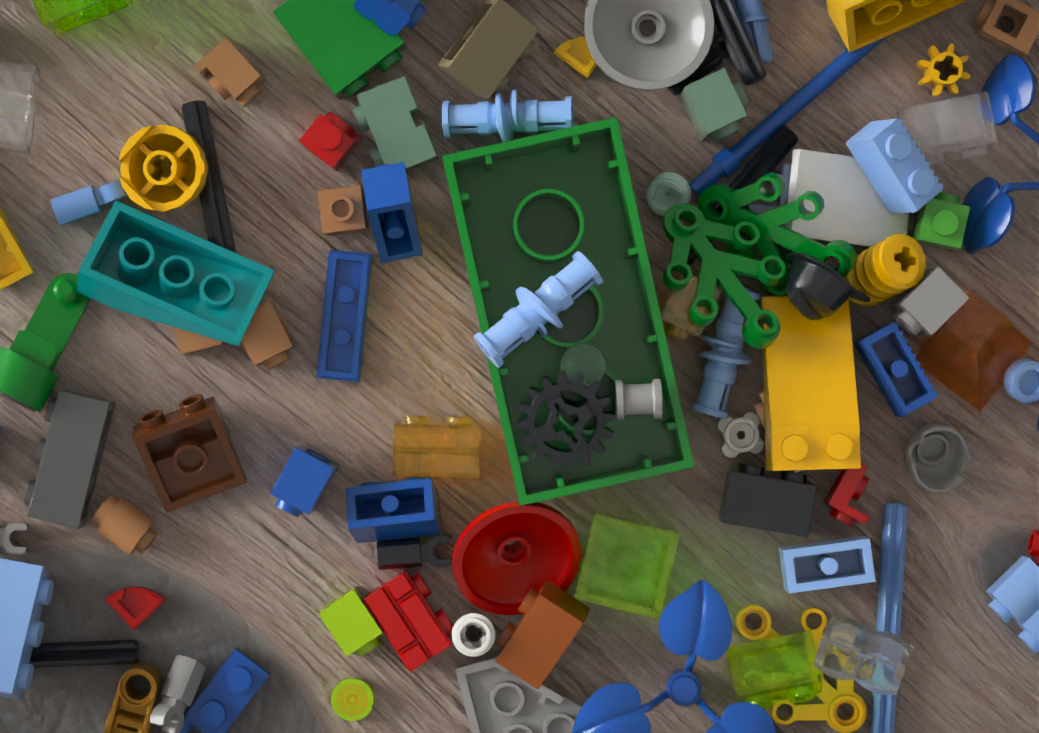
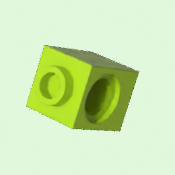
M357 586L321 609L318 613L346 657L355 651L360 657L367 654L381 644L377 636L383 633L362 601L364 596Z

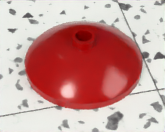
M519 501L510 502L485 511L465 528L454 548L452 568L461 593L473 605L498 615H521L523 613L518 608L532 588L539 592L546 580L563 591L569 588L580 567L581 545L572 523L558 510L538 502L522 506L519 505ZM516 541L512 545H506L509 542Z

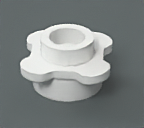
M747 412L743 417L732 419L728 416V418H721L719 420L718 429L723 433L724 445L722 446V452L725 456L735 458L739 453L749 451L752 454H758L762 451L764 441L759 438L757 427L760 424V420L757 414ZM739 431H743L745 433V437L743 439H739L737 437V433Z

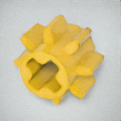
M952 43L942 53H939L934 45L929 47L928 54L931 60H919L916 63L918 68L924 70V77L920 79L918 85L928 83L933 87L932 97L936 98L939 96L942 89L946 87L949 93L954 96L959 93L955 82L957 80L967 81L971 77L967 72H963V63L969 59L968 55L959 58L953 53L954 44ZM945 61L947 62L946 69L952 72V75L941 80L939 79L940 71L934 69V66Z

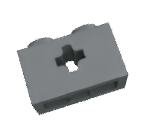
M940 267L925 270L923 278L917 285L903 291L889 307L896 313L892 320L898 323L899 328L910 336L913 333L918 336L933 335L969 297Z

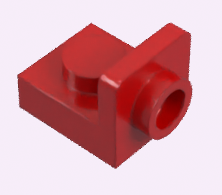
M862 463L859 469H841L823 501L833 507L829 513L830 516L850 527L853 526L855 520L866 525L870 518L848 505L851 498L859 499L869 481V478L864 475L868 466Z

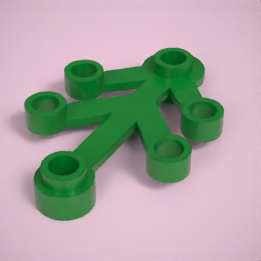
M767 173L757 182L737 190L726 185L714 184L707 187L700 194L698 209L703 213L706 220L734 227L740 222L748 221L758 227L760 238L756 244L762 258L774 255L783 260L777 246L779 244L794 252L816 258L834 269L842 277L847 275L856 265L857 255L855 249L848 242L834 240L825 246L782 225L799 218L803 220H813L824 209V200L819 193L806 191L795 201L760 214L742 207L758 199L772 202L780 197L785 190V182L777 173ZM765 181H770L774 184L776 188L774 194L769 193L765 189ZM804 199L814 203L815 212L808 211L804 207ZM713 201H717L722 205L723 213L715 210L712 204ZM726 243L731 254L757 260L751 250L747 252L739 251L731 243ZM828 257H836L839 260L840 268L832 266ZM766 266L769 274L777 275L773 267ZM787 267L786 272L783 276L785 281H787V278L791 270ZM735 274V276L737 277H745L743 275ZM778 284L773 286L766 285L768 290L774 295L782 296L786 294L785 287Z
M678 203L671 206L663 217L665 235L672 242L670 262L663 274L665 286L673 291H681L687 287L692 278V270L687 264L691 247L701 262L695 300L689 308L690 319L700 326H707L712 323L718 313V304L714 300L717 282L746 320L742 327V336L745 342L756 349H765L771 346L780 333V322L773 312L760 309L735 274L756 278L765 285L773 286L780 282L786 272L784 261L774 255L766 256L760 261L718 251L708 240L731 243L739 251H750L760 238L758 227L751 222L743 221L734 227L706 220L703 213L691 204ZM679 219L688 221L692 226L683 225ZM739 233H747L751 241L742 239ZM765 267H773L777 275L769 274ZM671 272L681 273L684 280H676L671 275ZM697 306L706 307L710 315L701 314ZM757 321L765 323L770 330L762 329Z

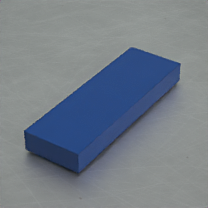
M329 250L316 378L360 382L373 254Z

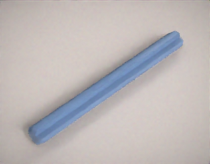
M887 502L883 506L870 733H895L908 516L907 505L899 502Z

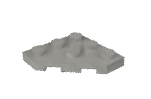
M497 656L455 667L472 733L573 732L576 717L582 706L544 683L539 689H536L495 662Z

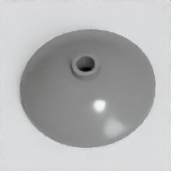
M589 0L584 18L585 40L595 63L612 80L637 90L653 91L669 88L692 75L705 59L714 34L712 6L709 0ZM643 22H651L655 26L656 32L652 36H644L641 34L639 26Z

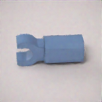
M117 180L97 189L91 185L51 199V204L59 225L64 226L103 212V206L113 204L115 200L119 202L126 200L129 196L122 188L120 180Z

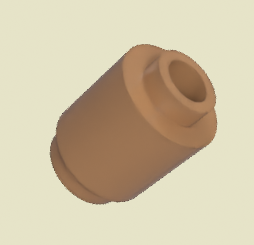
M113 494L104 501L91 520L92 523L98 526L97 532L129 556L136 550L143 554L158 535L153 530L156 524L154 519L126 498L118 499Z

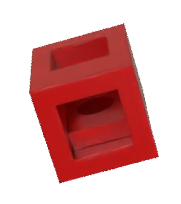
M329 111L325 117L322 114L317 117L299 142L337 172L363 138L338 116L333 115Z

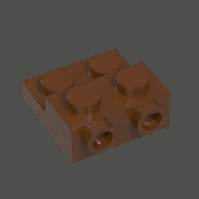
M201 394L192 395L179 403L180 409L165 415L162 410L150 411L139 418V425L133 427V440L166 513L247 483L246 474L230 440V432L214 396L204 400Z

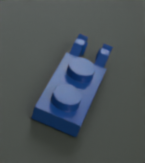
M236 648L184 715L185 720L180 733H188L193 725L203 733H225L271 673L239 648Z

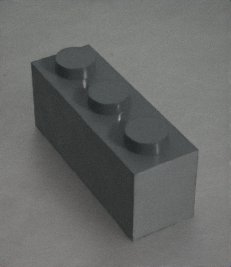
M59 390L57 397L51 396L45 414V421L51 422L47 439H40L35 454V463L40 464L36 481L30 480L24 498V504L30 506L28 517L76 529L85 526L116 402L70 390Z

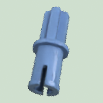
M735 0L737 10L762 63L771 62L773 60V53L766 21L770 20V16L764 14L762 0Z

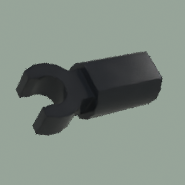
M437 534L431 537L428 542L422 543L420 538L377 541L379 570L422 567V562L429 561L437 567L451 565L452 558H439L434 552V547L438 543L450 542V535Z

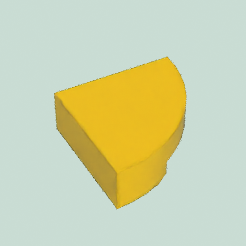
M585 36L565 41L553 52L554 56L586 79L590 77L598 66L589 52Z

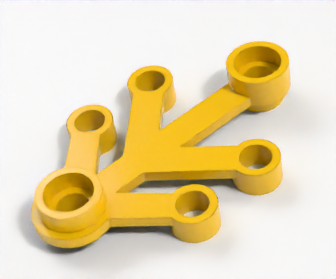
M749 604L742 607L736 616V626L739 632L747 639H759L793 672L763 673L757 668L746 669L740 677V684L743 690L750 695H758L763 691L812 690L824 703L794 704L788 698H779L771 705L773 719L780 725H789L794 721L826 720L832 729L840 733H851L859 729L865 722L867 707L862 697L854 692L853 660H855L858 653L856 644L848 637H838L831 644V655L837 661L835 690L823 678V630L827 625V617L822 610L817 607H808L800 615V624L805 630L804 660L771 627V617L766 609L757 604ZM751 613L758 614L761 619L760 625L754 629H750L745 625V618ZM810 613H818L821 617V622L816 628H809L806 625V617ZM841 643H849L851 645V653L846 658H840L837 655L836 650ZM751 674H757L761 677V684L756 689H750L746 686V679ZM843 703H848L852 706V713L847 718H840L837 715V709ZM782 704H788L792 708L791 715L786 719H781L776 714L777 708Z

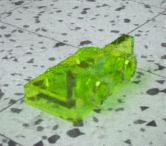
M811 631L730 646L726 650L736 702H751L765 710L770 708L773 702L789 699L791 703H802L813 699L815 694L822 692V676Z

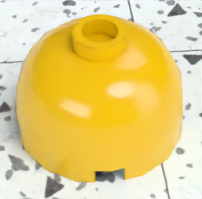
M168 125L144 127L128 139L120 152L119 162H121L120 172L122 177L119 176L121 186L132 201L145 209L169 212L184 208L198 198L206 184L208 164L205 152L197 140L181 128Z

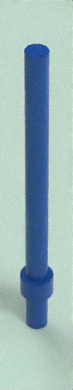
M888 36L850 53L848 49L845 50L729 150L725 147L712 158L713 163L689 183L690 188L697 196H700L707 187L714 185L723 176L729 178L741 168L740 162Z

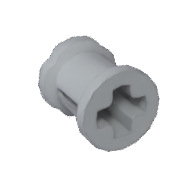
M653 379L652 383L624 384L622 380H615L616 420H624L626 415H653L655 419H662L661 379Z

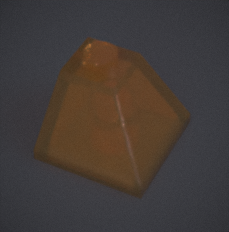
M965 291L964 293L969 299L933 335H929L917 351L915 360L921 362L920 368L925 369L928 374L981 412L1002 384L1007 368L1014 361L1022 357L1031 345V342L1003 314L972 291Z

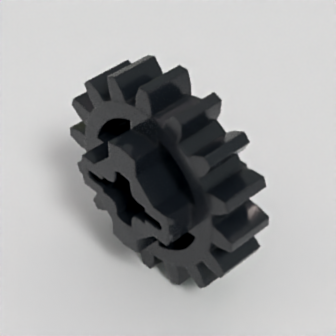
M562 370L559 373L558 382L555 383L547 375L542 376L543 389L540 391L530 386L527 393L533 399L532 403L521 402L519 410L528 414V418L520 419L517 422V428L529 430V433L522 439L523 446L535 443L537 448L533 458L538 460L544 454L550 456L549 467L553 469L559 459L565 460L568 470H573L576 458H581L585 465H590L591 457L589 452L594 450L603 455L605 447L600 441L601 437L612 439L614 431L606 427L605 423L615 420V412L604 411L603 408L611 402L610 396L603 395L598 397L596 395L600 386L597 380L588 387L583 385L584 377L581 372L576 375L574 381H568L565 370ZM562 391L579 393L587 398V400L584 399L576 402L567 399ZM546 399L550 409L548 418L536 425L537 410ZM559 406L568 416L573 414L578 416L574 419L575 436L565 425L557 427L555 424L559 419ZM597 415L595 432L587 441L583 432L585 422ZM558 439L567 442L570 449L554 447L548 441Z

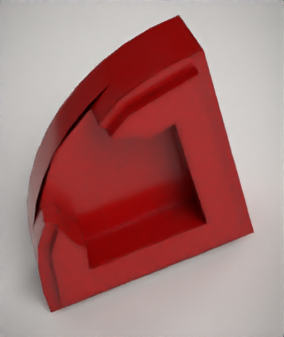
M138 586L120 589L105 599L133 630H136L167 600L155 590Z

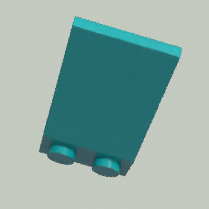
M115 200L78 271L77 293L125 313L239 346L273 278L275 270Z

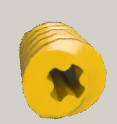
M894 234L856 254V265L843 278L851 286L870 297V302H863L850 297L849 300L861 307H872L917 285L923 278L926 269L925 255L922 247L914 238L906 234Z

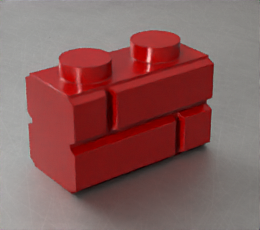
M405 569L367 594L362 601L409 672H411L453 644L450 633H452L454 625L442 608L435 612L427 600V597L432 592L419 573L411 576L408 569Z

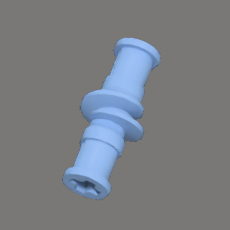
M512 89L508 103H504L500 92L495 93V103L480 101L477 104L452 105L450 100L443 101L444 139H452L453 134H478L479 136L499 133L502 142L513 140L515 132L539 134L540 131H556L575 126L573 96H565V101H538V99L519 102L517 89Z
M577 251L573 254V261L555 276L551 275L534 293L527 288L519 287L516 290L519 305L503 314V318L483 335L478 332L473 336L477 345L496 367L500 368L504 364L502 359L520 344L526 343L533 338L536 331H539L542 336L547 337L548 332L545 327L547 322L561 329L563 324L558 313L566 311L574 304V300L591 286L595 285L598 287L603 283L599 272L581 252Z
M745 288L755 302L756 300H761L762 293ZM727 295L721 315L716 321L715 336H701V340L710 345L711 350L699 351V355L707 358L708 361L703 367V379L697 400L692 401L690 406L695 411L720 418H728L729 411L726 410V405L731 387L735 384L737 378V366L750 364L753 359L749 353L742 349L745 341L742 336V327L746 320Z

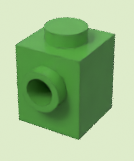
M943 192L938 193L917 211L912 238L919 244L949 251L961 249L970 206L959 204V196Z

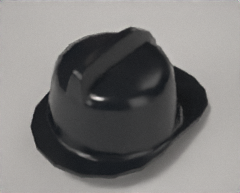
M789 253L788 261L792 267L786 281L785 292L788 294L792 305L802 316L810 320H820L831 316L849 297L863 302H870V297L851 286L838 272L825 263L803 253Z

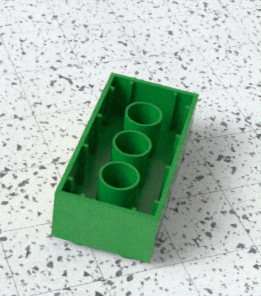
M617 117L443 155L442 159L482 335L503 318V314L519 305L516 296V290L522 286L534 293L551 275L555 276L573 261L572 255L577 251L581 252L593 264L603 280L600 286H591L575 299L574 304L566 311L558 313L563 324L561 329L547 322L545 324L548 332L547 337L542 336L539 331H536L533 338L526 343L520 344L502 359L504 364L500 368L496 367L487 357L519 505L522 506L695 467ZM562 370H565L568 381H574L579 372L583 373V385L587 387L597 380L600 386L596 395L598 397L609 395L611 398V402L603 407L604 411L615 412V420L605 423L606 427L614 431L613 438L606 439L601 437L600 439L605 447L603 455L592 450L589 452L591 464L587 466L582 462L581 458H576L573 470H568L565 460L559 459L554 469L550 468V456L544 454L538 460L534 459L533 455L537 448L535 443L527 446L522 444V439L529 433V430L517 428L518 420L528 418V414L519 410L520 403H532L533 401L527 393L528 388L532 386L541 391L543 389L542 376L547 375L555 383L558 382L559 373ZM653 379H661L662 419H655L653 415H626L624 420H616L615 380H622L624 384L652 383ZM562 391L567 399L576 402L584 399L587 400V398L579 393ZM546 399L537 410L536 425L548 418L550 409ZM559 406V419L555 424L557 427L565 425L575 436L574 419L578 416L576 414L568 416ZM597 415L585 422L583 432L587 441L595 432ZM558 439L548 441L554 447L570 449L567 442Z

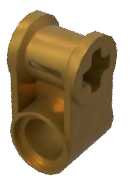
M149 662L134 664L121 677L114 702L106 720L104 733H152L154 724L150 723V716L158 704L163 686L161 671L155 665ZM133 675L145 676L151 685L150 693L140 694L132 688L131 677Z

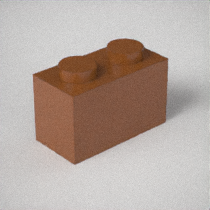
M546 580L539 592L533 588L529 591L518 608L523 613V616L517 625L509 621L496 641V644L501 649L495 662L536 689L540 688L576 636L590 610L588 606Z

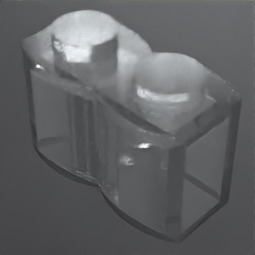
M0 61V151L30 154L40 83V69L35 65Z
M831 617L821 638L813 665L819 671L832 678L840 680L855 679L862 687L874 693L897 695L914 646L899 635L884 631L872 632L867 626L854 619Z

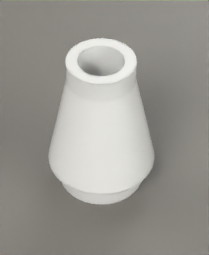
M470 613L462 616L456 621L452 629V641L455 647L466 656L476 657L485 654L490 650L495 640V630L491 621L481 614ZM475 625L477 628H481L482 635L478 638H470L466 633L467 627Z

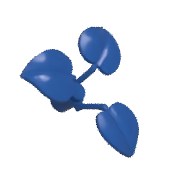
M1008 54L1007 57L997 64L983 86L980 95V110L984 119L996 126L1003 125L1011 119V122L1039 144V134L1024 123L1018 114L1027 110L1032 105L1036 93L1033 71L1022 57L1016 54ZM987 177L975 184L966 195L962 204L970 206L962 242L965 250L969 254L974 255L977 251L998 243L1010 230L1014 221L1015 204L1012 197L1008 194L1012 191L1039 190V182L1006 183L1000 187L996 179Z
M699 580L689 589L675 597L665 607L659 621L660 637L668 650L677 655L689 654L684 668L677 669L669 675L666 682L667 690L661 691L651 701L641 705L640 694L633 685L621 682L606 685L592 694L584 703L576 717L572 732L650 733V722L644 713L651 711L669 698L679 706H690L695 703L715 724L705 733H776V730L768 713L759 705L751 702H736L726 707L720 718L707 705L704 699L700 697L702 692L701 682L696 673L692 671L696 657L699 656L706 660H717L731 643L732 623L728 609L718 592L705 580Z

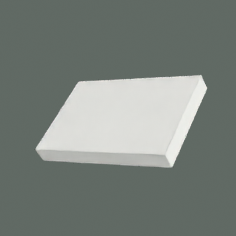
M804 149L793 150L787 203L795 201L806 191H815L822 196L824 209L813 220L799 218L785 223V227L812 240L826 242L843 240L850 245L871 247L894 234L907 235L909 213L890 214L854 157ZM804 199V207L808 211L815 212L814 203Z

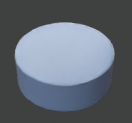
M1023 358L1014 361L1007 368L1003 383L1010 397L1022 403H1033L1039 400L1038 362Z

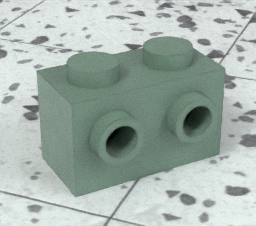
M725 68L685 86L679 95L701 142L712 138L714 144L737 134V131L741 130L739 124L747 116L746 107L750 106L743 87L739 82L732 84Z

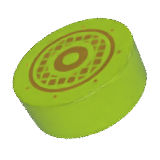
M347 677L341 680L335 686L331 695V705L334 712L346 721H358L365 718L372 710L375 700L371 685L359 677Z

